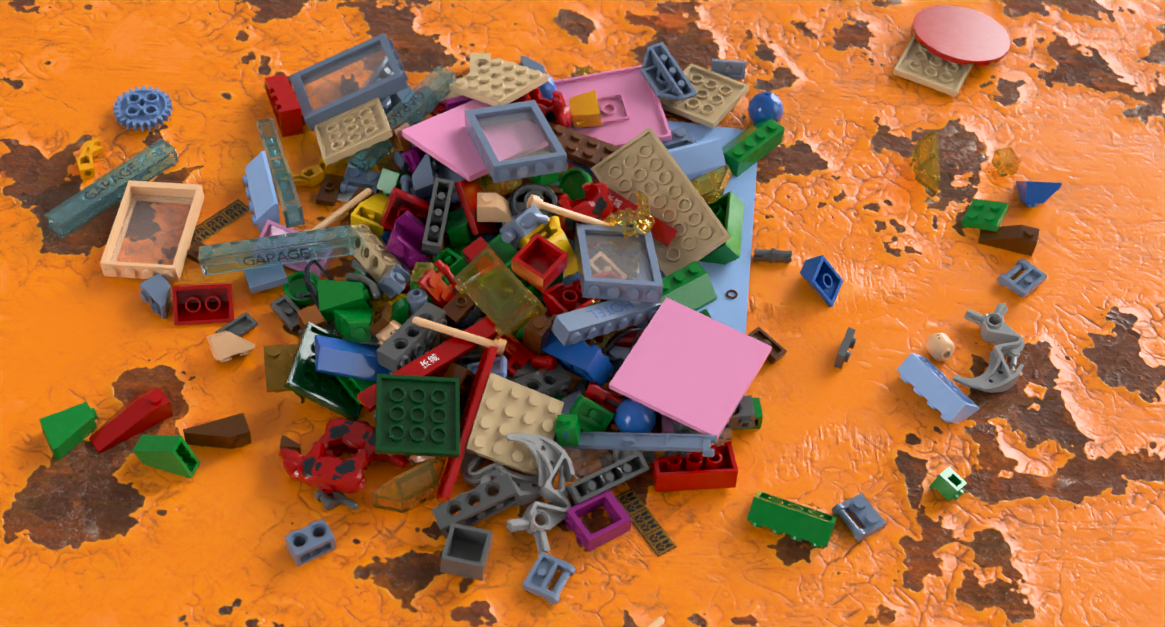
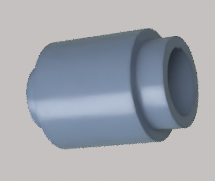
M413 289L407 294L408 308L412 315L428 302L427 293L422 289Z

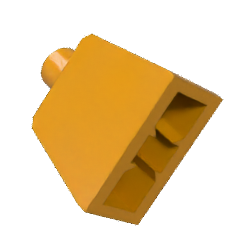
M596 90L569 98V109L572 113L574 127L602 126Z

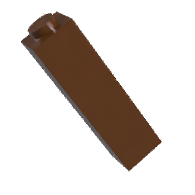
M546 309L542 310L541 315L535 313L524 328L522 344L529 351L539 356H546L541 349L550 336L551 327L556 317L553 314L551 318H546Z

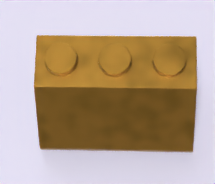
M299 344L264 346L267 393L291 391L285 388L284 384Z

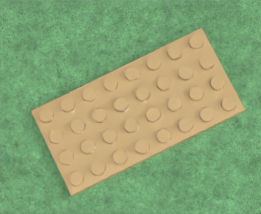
M651 127L590 168L600 183L604 182L611 190L678 231L669 247L653 239L658 265L666 276L694 261H699L731 238Z

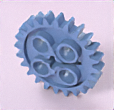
M136 86L134 91L129 88V93L122 92L123 97L118 96V101H114L115 106H113L117 123H121L122 127L127 126V130L133 127L135 132L138 128H141V132L145 128L151 131V127L157 129L158 124L164 125V121H169L168 116H172L171 111H173L169 95H165L164 90L159 92V88L152 90V86L148 89H145V86H142V89Z

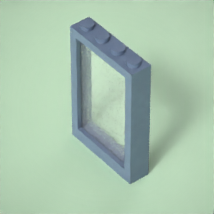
M382 33L289 76L304 120L311 131H314V125L377 97L382 100L408 88L406 83L408 77L405 71L402 70L404 69L400 59H398L399 56L391 38L387 39L385 33Z
M535 100L465 110V127L494 183L567 171V154Z
M576 223L574 245L582 298L661 303L663 282L651 229Z

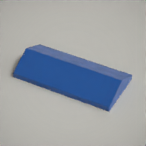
M320 335L314 336L316 372L376 382L377 374L394 373L378 363L376 350L380 346Z

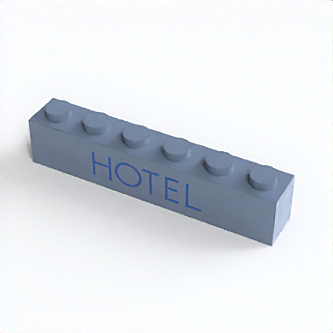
M623 300L605 301L557 315L551 331L564 346L576 344L583 340L592 339L596 336L609 334L616 330H622L626 327L652 320L662 303Z

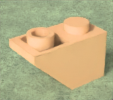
M223 331L207 337L214 359L220 360V362L229 361L236 354H239V356L249 354L251 349L255 348L253 343L229 331Z

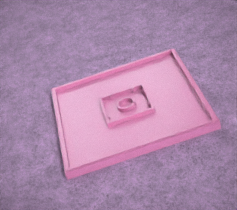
M642 65L555 80L556 91L562 93L568 108H570L569 98L596 90L602 126L576 128L573 125V121H571L572 125L568 129L595 137L618 147H622L649 127L653 129L661 142L672 141V134L660 99L655 95L640 72Z
M472 100L401 130V136L471 182L489 172L465 127V110L491 107L492 105ZM528 120L482 127L499 161L524 158L548 147L539 128Z
M666 297L613 377L609 388L702 434L717 435L719 438L771 352L772 346Z

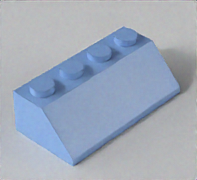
M719 137L668 150L693 185L724 177L726 163Z
M261 151L245 166L246 175H242L244 186H248V188H245L247 199H251V201H248L250 212H254L251 215L253 226L257 225L258 233L262 232L268 219L280 224L278 201L266 152Z
M911 352L897 368V371L901 374L900 378L907 384L911 383L914 386L913 391L920 397L924 396L928 400L926 403L932 409H938L942 413L940 415L941 418L947 423L953 422L958 424L979 410V407L926 357Z

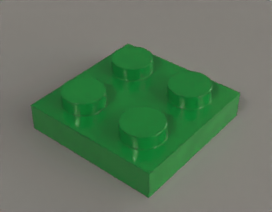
M973 199L961 221L962 227L997 232L1009 210V205L1003 202Z

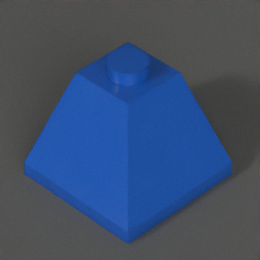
M1016 181L1020 203H1026V207H1037V204H1043L1062 187V183Z
M823 255L805 260L800 274L829 307H833L844 280Z

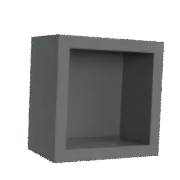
M451 523L441 556V572L483 581L493 544V531Z

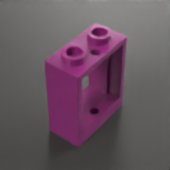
M610 489L568 509L565 519L567 528L574 532L579 545L584 546L587 552L629 532L632 522L631 517ZM603 506L614 523L591 535L579 518Z

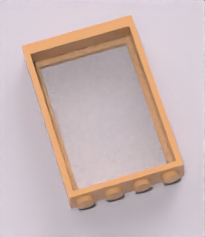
M129 180L100 262L103 275L149 279L160 273L167 281H179L186 260L187 250L190 247L205 198L202 185Z

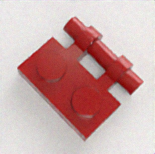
M438 259L434 263L438 270L435 272L432 268L428 269L417 281V284L422 290L426 291L436 306L442 309L455 296L452 292L455 288L459 292L463 285L461 280L450 272V267ZM443 275L449 281L447 285L441 279Z
M504 329L493 340H499V338L507 340L503 355L508 359L507 373L514 377L518 371L512 366L515 365L517 368L522 369L534 354Z

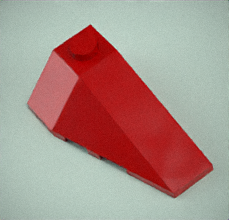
M612 271L592 276L597 278L620 279ZM580 279L573 280V283L564 284L563 282L555 284L542 293L551 317L553 314L557 316L608 300L582 298Z
M151 387L134 396L90 436L89 440L98 453L101 454L172 417L170 401L160 388Z

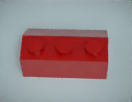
M393 187L386 201L379 225L392 230L395 220L407 210L426 224L430 202Z
M233 282L178 284L172 286L174 325L228 323L234 320Z

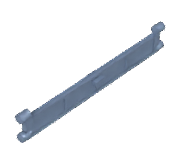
M555 432L553 441L558 444L557 436H556V432ZM581 432L579 446H564L562 448L703 452V457H714V449H710L711 443H717L718 437L712 434Z

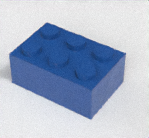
M553 332L541 349L547 356L552 355L557 358V364L559 363L564 370L589 382L593 381L603 387L615 368L609 362L610 358L602 354V350L593 344L590 347L585 341L564 346Z

